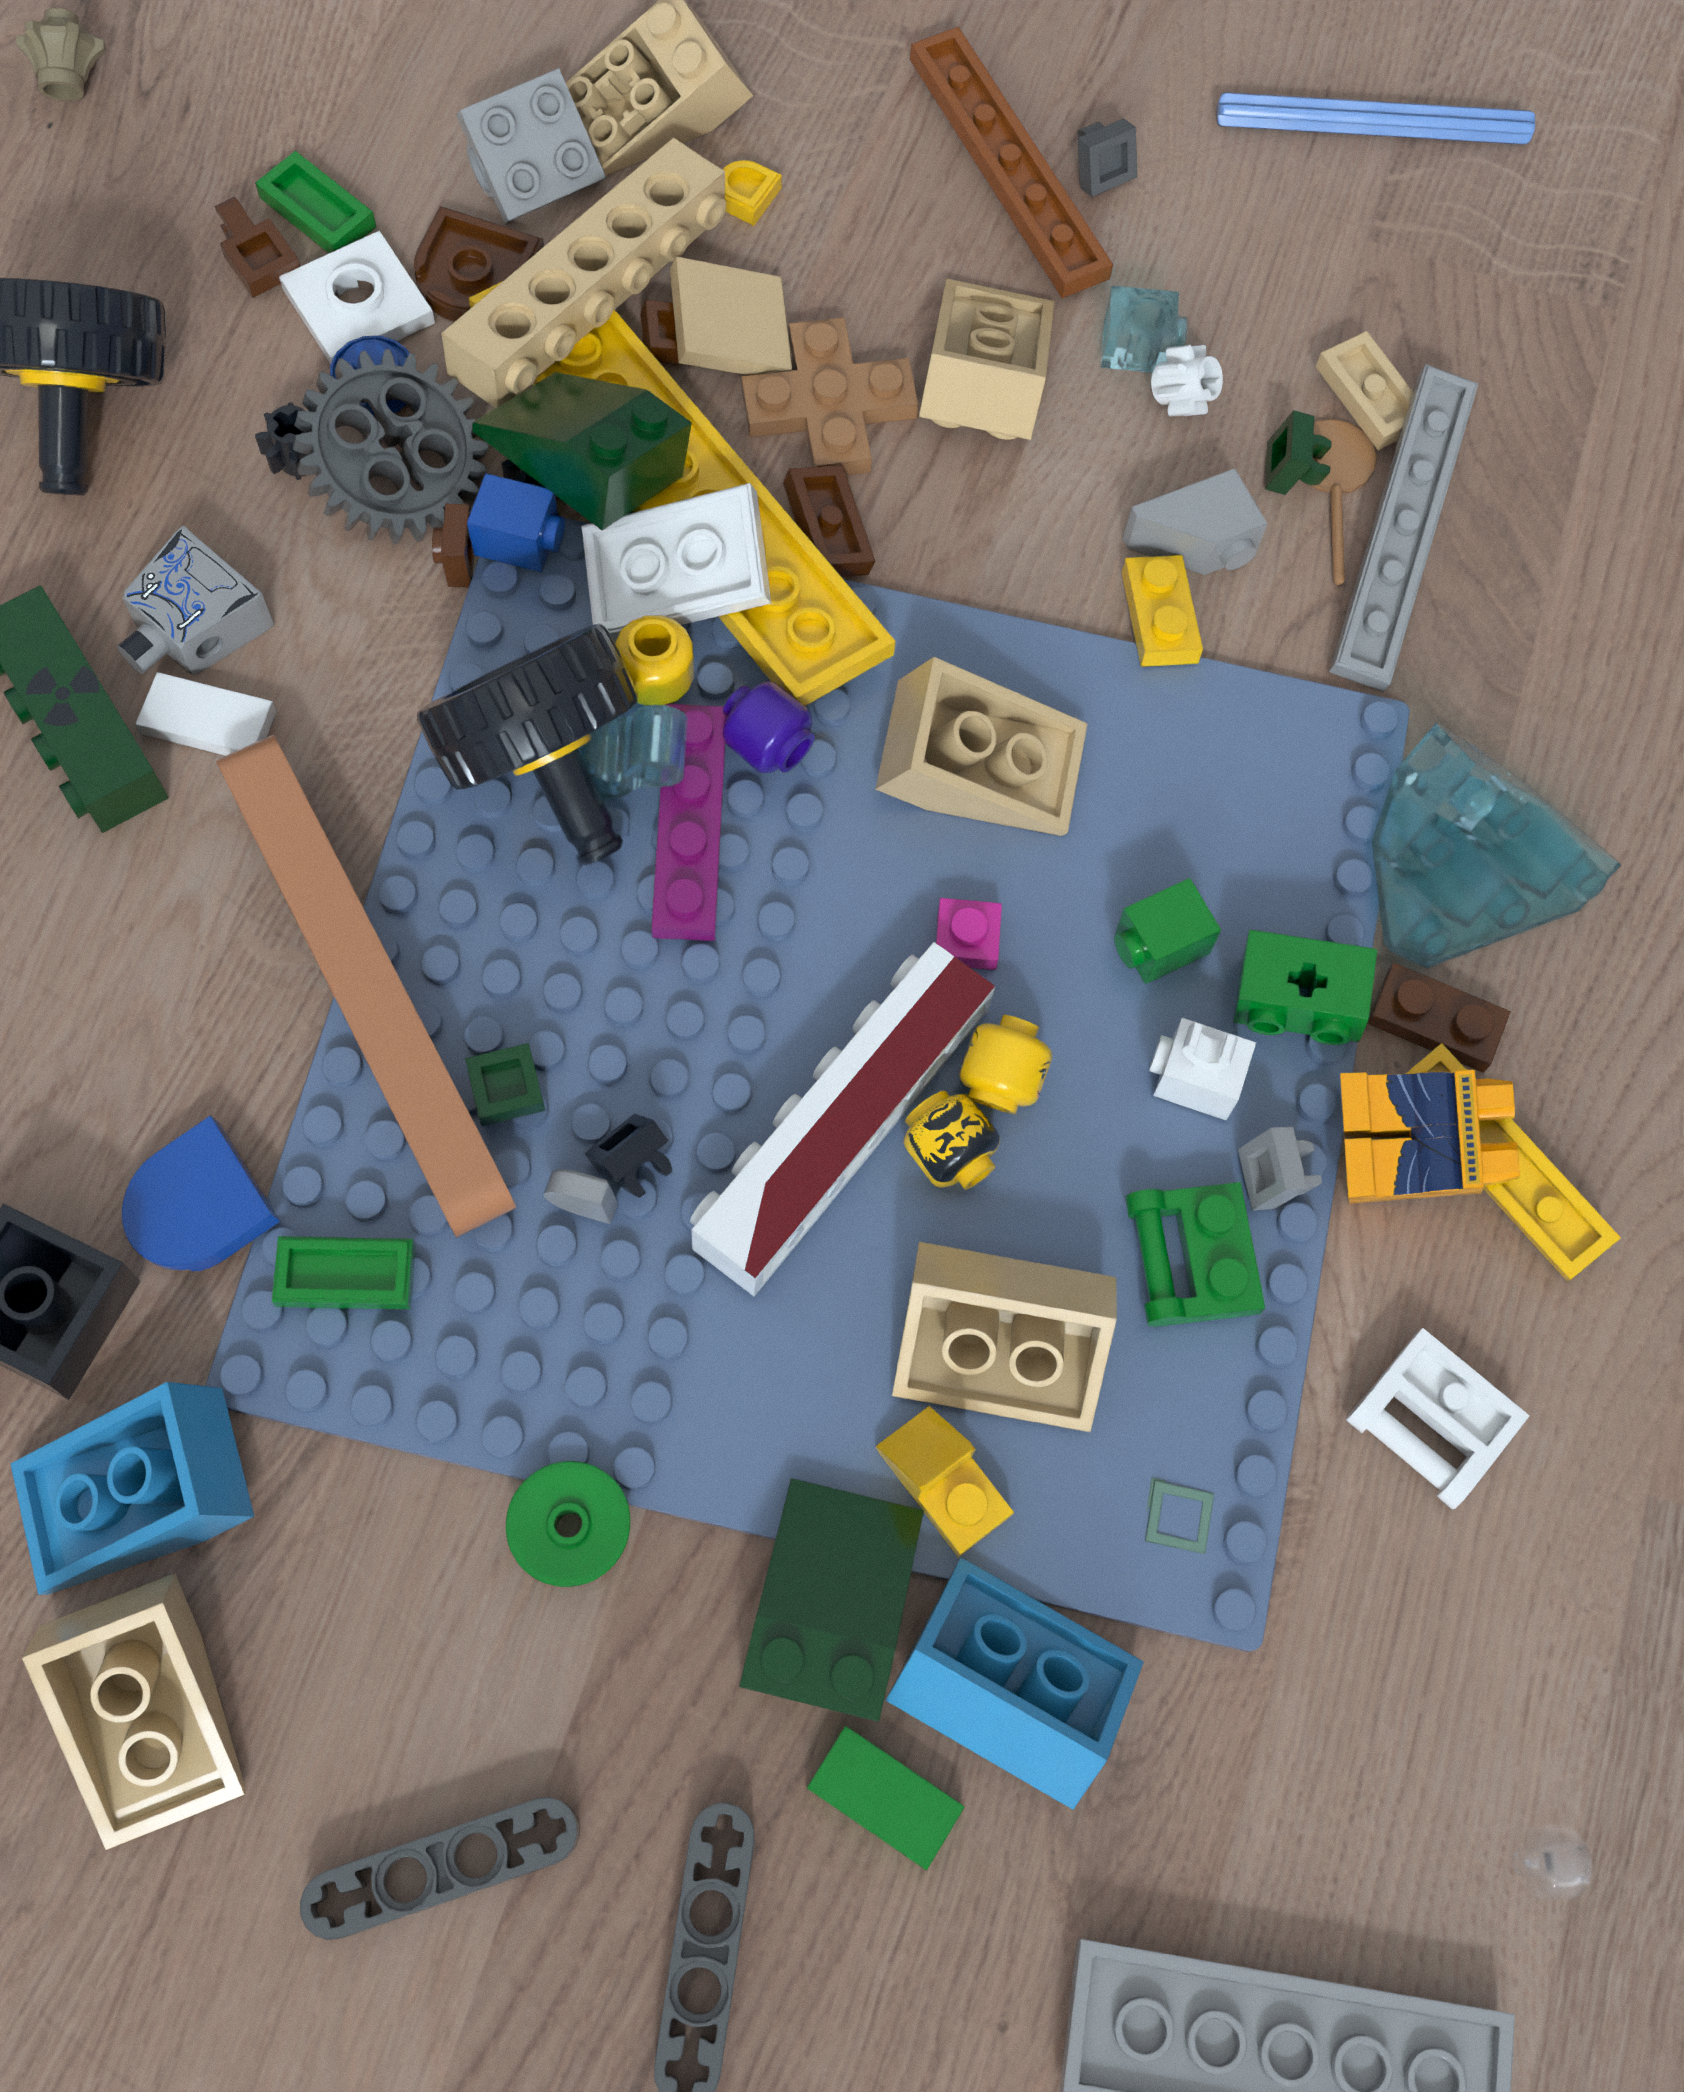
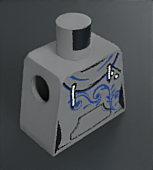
M182 526L124 591L122 599L138 628L118 644L117 649L125 660L141 674H144L166 654L188 673L199 674L268 631L274 623L263 594L185 526Z

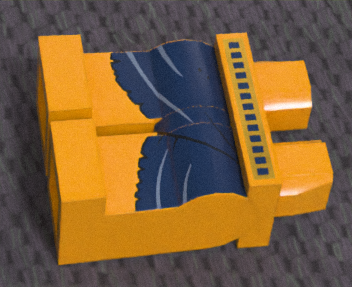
M1475 1070L1367 1075V1072L1340 1073L1349 1204L1458 1194H1481L1484 1185H1496L1516 1180L1520 1177L1517 1142L1480 1144L1479 1121L1514 1119L1513 1081L1489 1078L1476 1079ZM1409 1135V1138L1371 1140V1137Z

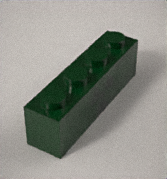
M39 585L1 604L0 676L7 674L13 684L12 688L3 693L22 724L34 719L41 733L30 739L50 771L62 766L69 780L59 785V788L78 819L90 813L100 831L104 833L167 800L169 797L153 768L43 587Z

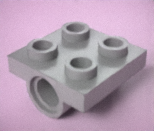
M559 68L459 110L456 114L468 141L466 150L474 175L484 193L489 198L493 197L505 224L597 184L606 178Z

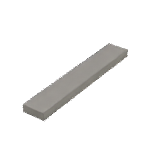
M1427 364L1419 372L1329 668L1330 673L1382 692L1391 684L1479 383Z

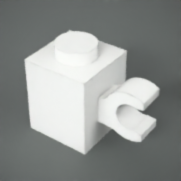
M1181 1018L1173 1037L1161 1035L1149 1068L1150 1072L1160 1075L1153 1096L1227 1120L1239 1100L1256 1042Z

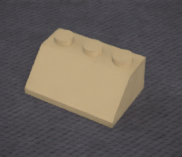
M919 1242L892 1396L1091 1432L1117 1320L1116 1277Z

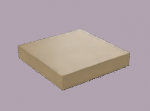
M676 256L670 268L678 360L680 364L743 375L792 371L782 278L780 276Z

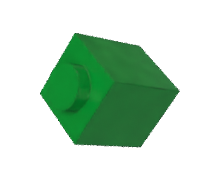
M1188 878L1125 907L1115 932L1114 941L1123 963L1129 969L1136 968L1143 982L1147 984L1209 955L1221 932V928L1191 878Z

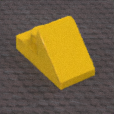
M930 1406L875 1447L918 1506L924 1510L925 1515L958 1558L1014 1514L1007 1502L973 1460L972 1456L976 1449L972 1443Z

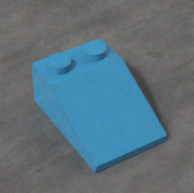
M166 1382L10 1463L38 1595H49L200 1544L255 1517L223 1389L218 1387Z

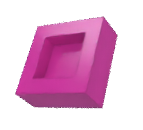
M940 898L936 944L970 968L996 970L999 956L1002 903Z

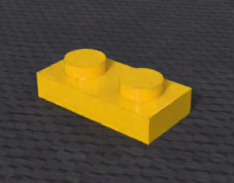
M1183 556L1125 558L1122 578L1140 666L1198 664L1203 646Z

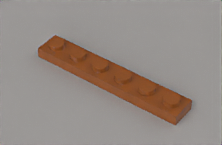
M959 26L912 43L910 51L911 63L1061 298L1109 280L1113 263Z

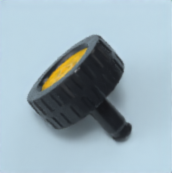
M0 278V376L20 378L21 385L38 388L39 467L42 471V482H39V489L42 493L85 496L88 492V485H85V474L88 470V392H105L106 386L143 387L162 383L165 377L166 360L165 308L160 300L131 291L60 281Z
M602 624L591 625L523 655L447 693L417 712V721L426 741L450 785L455 789L471 788L510 772L517 776L533 771L567 841L576 848L578 852L576 858L579 863L583 865L592 864L613 854L622 847L623 839L621 835H616L613 829V819L578 750L580 746L591 740L590 733L623 715L638 702V692L626 663L607 628Z

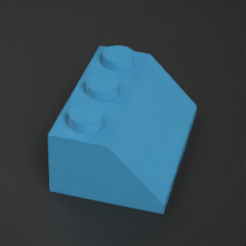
M961 1557L909 1652L885 1701L1074 1810L1108 1760L1144 1661Z

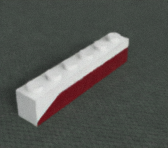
M935 942L932 943L920 959L910 955L903 962L891 981V986L895 989L882 1004L873 1000L865 1007L852 1027V1031L856 1035L842 1051L836 1046L828 1051L813 1073V1078L817 1081L803 1098L793 1094L784 1103L773 1120V1126L777 1128L762 1146L757 1142L750 1144L736 1161L732 1169V1174L736 1177L721 1195L716 1191L710 1192L694 1211L690 1219V1223L694 1225L692 1229V1249L754 1297L989 1011L995 985Z

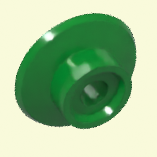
M563 1461L547 1465L531 1474L519 1486L511 1499L506 1516V1537L510 1551L519 1566L526 1573L545 1584L558 1587H574L592 1582L604 1575L615 1565L626 1547L631 1521L628 1502L616 1481L596 1466L577 1461ZM570 1514L580 1517L582 1519V1527L575 1536L563 1537L558 1534L557 1525L561 1518Z

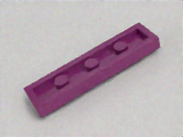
M666 704L652 938L715 941L726 747L723 738V728L727 719L723 714L724 706Z

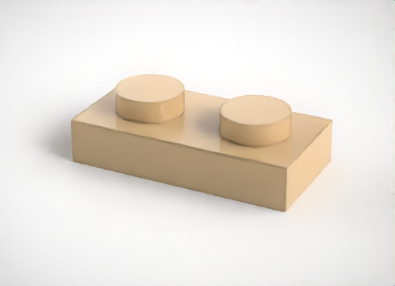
M1367 331L1321 352L1316 364L1317 370L1376 449L1380 450L1398 441L1413 391Z

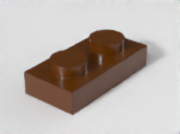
M843 466L789 468L783 485L798 527L841 577L869 575L875 563V558Z
M1393 963L1386 973L1367 1024L1430 1051H1433L1442 1043L1461 1064L1484 1073L1492 1064L1511 1011L1402 965Z

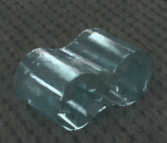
M666 705L643 706L636 709L631 715L616 718L590 733L591 740L580 746V754L602 798H621L641 787L672 786L684 779L688 717L684 712Z

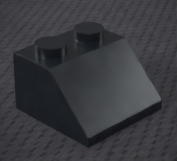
M3 1203L0 1208V1365L69 1400L141 1281L123 1262Z

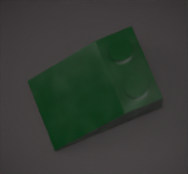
M554 372L472 423V432L603 531L683 477L692 422L646 389Z
M791 1478L739 1687L879 1722L898 1640L924 1510Z

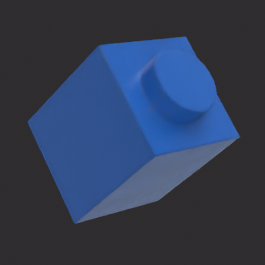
M485 473L467 521L473 553L475 556L542 573L549 551L557 552L559 550L565 530V518L558 516L555 494L547 488Z

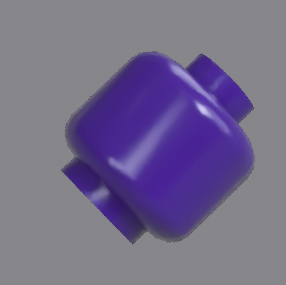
M765 681L751 689L744 685L730 696L723 708V714L727 717L723 728L725 743L760 773H772L776 770L786 773L792 770L801 762L813 745L815 736L811 732L813 724L811 712L775 682Z

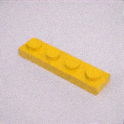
M1441 1043L1405 1074L1454 1072L1466 1069ZM1512 1119L1479 1121L1480 1144L1517 1142L1520 1177L1518 1179L1496 1185H1484L1483 1189L1567 1282L1621 1239L1614 1229Z

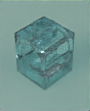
M1111 286L1103 320L1101 368L1153 373L1155 366L1159 362L1168 361L1166 357V349L1168 347L1184 346L1187 333V317L1178 316L1179 292Z

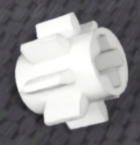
M1205 345L1168 347L1166 349L1168 361L1159 362L1152 373L1151 387L1155 399L1161 405H1168V416L1170 417L1207 414L1208 405L1206 401L1215 400L1219 396L1223 385V374L1219 362L1212 356H1206Z

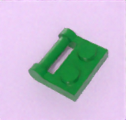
M1241 1182L1166 1191L1146 1189L1125 1196L1128 1218L1135 1219L1149 1293L1150 1302L1144 1304L1148 1326L1159 1327L1260 1315L1265 1310ZM1176 1215L1191 1298L1175 1296L1161 1217Z

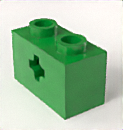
M1249 929L1242 957L1233 1023L1247 1025L1251 1031L1263 1035H1279L1288 1031L1311 1035L1313 1040L1327 1045H1343L1349 1041L1359 1043L1369 1020L1378 949ZM1299 987L1308 989V997L1299 995Z

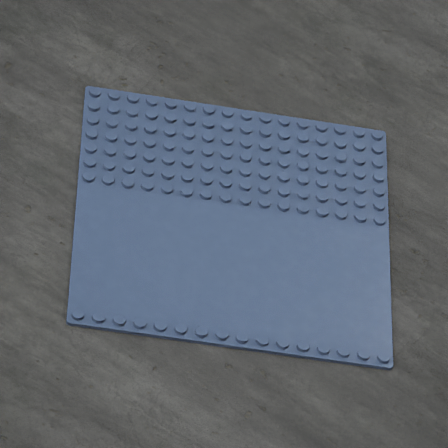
M565 518V530L561 546L557 552L549 551L542 573L479 557L431 702L523 655L593 625L582 526L590 523ZM843 579L896 641L894 655L805 706L812 715L813 724L811 732L814 734L815 739L809 752L792 770L786 773L780 770L772 773H760L726 744L715 941L652 938V913L666 706L648 707L636 703L623 715L590 733L591 740L578 748L613 819V829L616 835H621L623 839V845L618 851L589 865H583L578 862L576 858L578 852L567 841L533 771L517 776L510 772L483 784L457 790L450 785L421 731L363 908L495 1162L516 1208L458 1238L455 1237L335 997H333L267 1197L268 1203L280 1222L253 1240L205 1386L223 1389L229 1411L524 1481L535 1471L553 1463L577 1461L591 1464L606 1472L616 1481L630 1506L773 1540L776 1539L791 1478L922 1510L875 1447L930 1406L972 1443L976 1449L972 1456L973 1460L1007 1502L1014 1514L958 1558L925 1513H923L912 1573L948 1581L962 1557L1042 1604L1240 1651L1251 1652L1258 1649L1262 1645L1344 1132L1340 1073H1353L1358 1042L1349 1041L1343 1045H1327L1313 1040L1311 1035L1285 1031L1279 1035H1263L1251 1031L1247 1025L1233 1023L1241 963L1249 929L1373 948L1410 714L1409 707L1404 702L1202 657H1200L1198 664L1141 667L1137 646L1134 642ZM718 616L681 625L686 629L693 643L694 679L688 692L678 701L671 704L725 706L730 696L740 687L747 685L751 689L760 683L770 681ZM932 657H936L1088 723L1068 833L1058 836L928 811L875 790L898 680ZM1191 878L1221 928V932L1209 955L1145 984L1136 968L1129 969L1123 963L1115 946V932L1125 907ZM940 898L1002 903L996 970L971 968L995 985L989 1011L976 1027L986 1023L999 1025L1003 1015L1026 1020L1039 1027L1036 1038L1046 1043L1053 1055L1036 1103L1025 1107L1018 1106L1015 1115L976 1103L997 1130L1000 1137V1144L994 1155L990 1158L996 1165L995 1169L985 1179L967 1190L960 1183L943 1188L936 1187L930 1182L903 1144L904 1136L909 1128L905 1120L919 1104L940 1091H946L949 1096L956 1094L968 1095L970 1089L960 1081L959 1070L975 1030L974 1028L754 1297L692 1249V1229L694 1225L690 1223V1219L694 1211L710 1192L716 1191L721 1195L736 1177L732 1174L736 1161L750 1144L757 1142L762 1146L777 1129L773 1126V1120L784 1103L793 1094L803 1098L817 1081L813 1078V1073L828 1051L835 1046L842 1051L856 1035L852 1031V1027L865 1007L873 1000L882 1004L895 989L891 986V981L903 962L910 955L920 959L932 943H936ZM1299 987V995L1308 997V989ZM1181 1018L1256 1042L1239 1100L1227 1120L1153 1096L1160 1075L1150 1072L1149 1068L1161 1035L1172 1038ZM529 1043L546 1111L481 1126L465 1058ZM634 1113L654 1120L669 1140L657 1151L663 1153L669 1159L672 1166V1172L668 1176H664L653 1168L650 1161L642 1163L636 1171V1179L646 1193L640 1198L625 1191L619 1181L615 1182L600 1175L584 1154ZM1293 1127L1296 1140H1306L1313 1143L1315 1150L1301 1159L1304 1174L1307 1176L1321 1175L1322 1183L1303 1195H1297L1275 1209L1252 1211L1238 1149L1270 1128ZM558 1169H568L607 1180L618 1202L611 1224L571 1213L546 1200L543 1194L551 1173ZM1241 1182L1265 1310L1260 1315L1159 1327L1148 1326L1144 1304L1150 1302L1136 1221L1135 1219L1128 1218L1125 1196L1146 1189L1166 1191ZM1176 1215L1161 1217L1175 1296L1191 1298ZM278 1236L413 1239L416 1248L411 1309L276 1307L272 1303ZM919 1242L1116 1277L1117 1320L1091 1432L892 1396ZM1152 1477L1166 1480L1164 1483L1214 1494L1205 1554L1145 1542L1150 1506L1147 1510ZM1163 1493L1157 1533L1197 1542L1203 1502Z

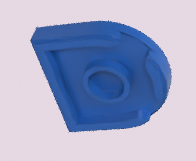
M211 1115L148 1158L132 1177L122 1204L123 1228L132 1247L154 1265L171 1270H191L193 1272L209 1269L224 1261L280 1222L224 1129Z

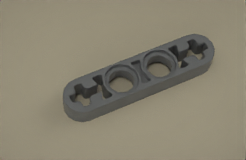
M550 1797L537 1798L324 1871L309 1882L300 1900V1916L305 1927L316 1937L326 1940L349 1937L558 1864L568 1858L577 1846L580 1836L579 1820L574 1810L564 1801ZM542 1810H547L548 1815L553 1820L564 1819L567 1832L561 1833L556 1837L557 1850L552 1853H546L542 1843H532L518 1848L517 1850L524 1859V1863L511 1868L510 1843L500 1828L502 1822L513 1819V1834L517 1835L537 1826L536 1814ZM475 1833H482L490 1837L497 1848L495 1866L488 1874L481 1878L467 1876L461 1871L457 1863L459 1845L466 1837ZM411 1857L417 1859L424 1866L427 1874V1883L424 1891L417 1899L405 1903L396 1900L390 1894L387 1888V1876L395 1862L402 1858ZM372 1868V1892L383 1910L381 1914L372 1917L371 1901H365L344 1910L345 1923L337 1927L333 1916L320 1917L317 1903L323 1902L328 1898V1885L335 1882L339 1892H352L367 1887L361 1872Z
M715 1803L703 1809L694 1820L690 1832L654 2064V2081L659 2092H683L678 2090V2077L667 2073L666 2067L668 2060H680L686 2033L676 2035L670 2033L673 2018L692 2027L717 2025L715 2041L700 2035L697 2060L701 2065L709 2066L708 2079H696L692 2092H714L721 2075L755 1842L754 1827L749 1816L740 1807L730 1803ZM719 1815L733 1817V1829L738 1832H744L742 1847L735 1846L729 1848L725 1870L740 1869V1879L737 1887L718 1878L702 1879L699 1881L694 1879L696 1863L699 1862L711 1868L714 1852L713 1845L702 1841V1832L704 1827H715ZM706 1890H716L723 1893L732 1905L733 1917L731 1923L725 1931L717 1935L700 1933L694 1927L690 1918V1908L693 1900L698 1894ZM703 1967L711 1970L718 1977L721 1984V1996L713 2009L705 2013H694L681 2003L678 1986L681 1978L687 1971Z

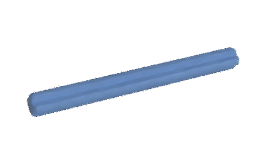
M1224 92L1220 95L1216 111L1217 124L1221 127L1525 145L1530 142L1535 130V114L1530 110Z

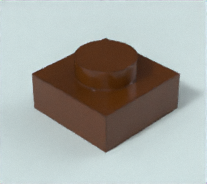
M645 299L640 313L643 344L661 363L686 365L680 364L678 360L673 303Z
M445 503L443 527H434L433 561L434 563L443 564L448 587L469 588L473 577L474 553L467 526L471 513L469 504Z

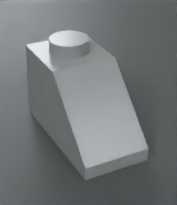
M1234 468L1131 507L1122 540L1127 549L1150 557L1182 555L1185 569L1206 575L1222 568L1227 570L1238 569L1250 562L1257 553L1267 527V522Z

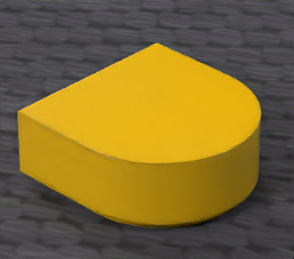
M735 161L722 169L725 171V211L755 226L782 189V175L753 161Z

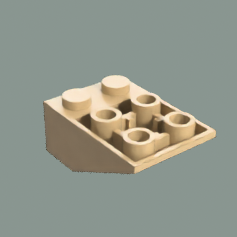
M686 0L657 1L566 82L606 176L650 158L673 137L681 143H686L712 132L753 97V94L705 23Z

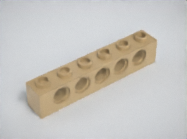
M673 137L441 333L447 374L495 408L530 388L540 374L555 361H561L566 358L574 345L594 327H600L605 324L612 312L632 294L640 293L647 286L650 279L666 264L674 262L676 256L681 257L687 246L705 230H711L718 225L726 209L725 171Z

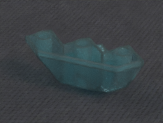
M1437 723L1434 724L1395 770L1372 838L1384 944L1391 952L1426 968L1580 911L1590 899L1597 896L1603 890L1607 880L1621 866L1610 853L1528 784L1476 746Z

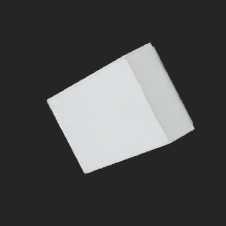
M157 672L136 721V726L143 735L226 756L266 738L277 711L273 701Z

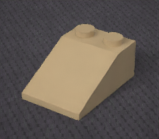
M946 278L919 417L931 419L937 425L946 428L966 426L985 430L990 435L999 439L1011 440L1019 437L1031 440L1047 375L1055 301Z
M932 657L898 680L875 790L928 811L1062 836L1067 834L1088 723L941 659Z
M175 1573L38 1627L22 1656V1660L106 1850L245 1794L246 1787L203 1639Z

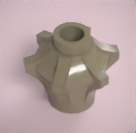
M62 8L47 9L44 12V19L40 22L34 20L26 22V34L16 36V46L31 62L35 77L38 79V91L42 95L59 101H76L84 96V84L88 80L90 70L96 66V61L106 53V43L104 39L96 38L87 33L79 25V17L74 12Z

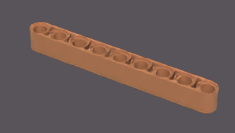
M268 736L215 760L455 1237L458 1238L515 1209L516 1205L275 736Z

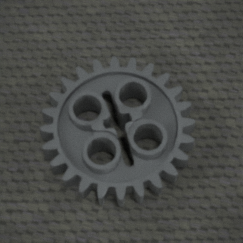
M385 349L380 365H374L367 352L361 351L356 370L341 358L337 361L335 368L337 379L322 371L316 383L319 392L307 389L302 404L308 411H298L294 425L305 433L295 436L293 450L308 455L299 461L297 471L301 475H316L310 484L308 494L310 497L327 493L330 498L324 511L326 516H330L340 509L348 513L345 520V530L350 531L361 520L367 523L368 540L373 541L380 527L388 528L393 544H398L404 528H409L412 536L417 542H420L426 534L427 522L433 529L434 527H443L445 503L464 504L462 500L474 502L479 488L472 481H482L487 471V467L476 460L484 458L489 448L488 443L473 439L477 435L472 432V423L477 419H466L465 417L474 403L473 399L464 398L456 401L452 397L458 384L455 378L443 385L435 381L438 373L437 364L433 363L424 373L416 371L415 354L410 353L402 367L395 365L391 350ZM400 400L411 408L414 415L400 417L388 408L386 402ZM363 402L368 403L374 411V416L366 408L360 406V404ZM351 426L363 435L365 441L358 444L348 443L337 434L336 428ZM383 440L389 446V448L384 449L381 446ZM398 444L402 448L401 453L399 454L398 450L393 446ZM432 450L444 459L446 466L432 468L422 461L418 452ZM375 476L385 477L395 485L397 493L383 495L374 490L369 479ZM410 478L415 484L421 486L423 490L416 491L410 484Z

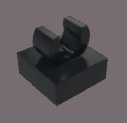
M635 1113L584 1153L600 1175L615 1182L619 1181L625 1191L639 1198L646 1193L636 1179V1171L642 1163L650 1161L653 1168L664 1176H668L672 1172L669 1159L663 1153L657 1151L669 1140L654 1120Z

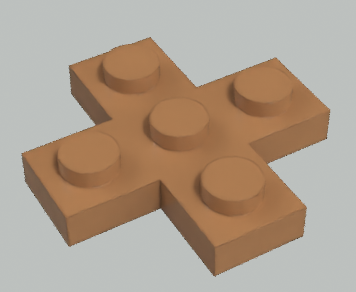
M844 317L789 323V343L794 370L741 376V391L749 437L806 431L812 467L843 466L846 475L871 473L872 457L865 424L917 419L919 404L909 358L853 364Z

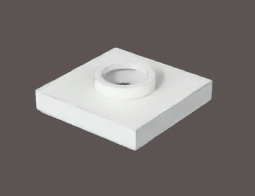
M380 231L279 276L283 291L330 364L336 352L347 342L362 336L380 335L399 341L435 324L432 309ZM357 280L372 283L374 292L368 299L356 304L343 302L334 295L335 292L340 296L347 290L359 288Z

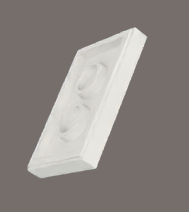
M751 483L630 513L603 531L593 523L582 526L593 625L600 623L605 626L613 641H616L621 629L630 621L645 615H662L677 621L680 625L771 604L757 491Z

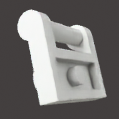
M1422 1328L1414 1334L1368 1393L1353 1408L1346 1421L1360 1433H1363L1366 1429L1439 1489L1436 1497L1451 1509H1455L1473 1490L1530 1415ZM1393 1397L1398 1399L1466 1456L1457 1469L1384 1410Z

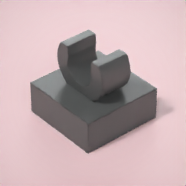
M1123 118L1107 126L1100 122H1095L1077 130L1079 137L1077 139L1080 188L1088 195L1094 197L1138 177L1136 127Z

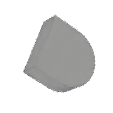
M568 1169L553 1171L543 1194L546 1200L559 1208L607 1224H611L618 1205L607 1180Z

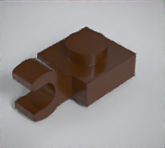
M235 197L214 206L224 222L220 225L227 240L220 243L224 258L252 298L281 284L279 276L300 267L298 257L270 218L254 225Z

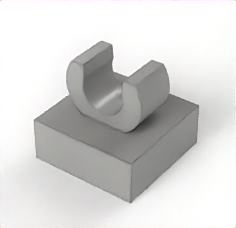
M1293 1127L1270 1128L1238 1149L1252 1211L1275 1209L1297 1195H1303L1322 1183L1321 1175L1307 1176L1304 1174L1301 1159L1315 1150L1313 1143L1306 1140H1296Z

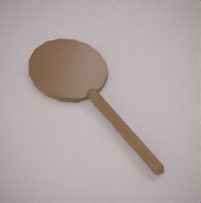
M1329 419L1314 422V435L1324 436L1332 442V447L1321 460H1314L1317 463L1330 466L1331 471L1319 485L1311 486L1319 491L1331 493L1333 581L1336 585H1342L1345 582L1342 493L1353 492L1366 484L1374 473L1377 455L1373 443L1363 430L1349 422Z

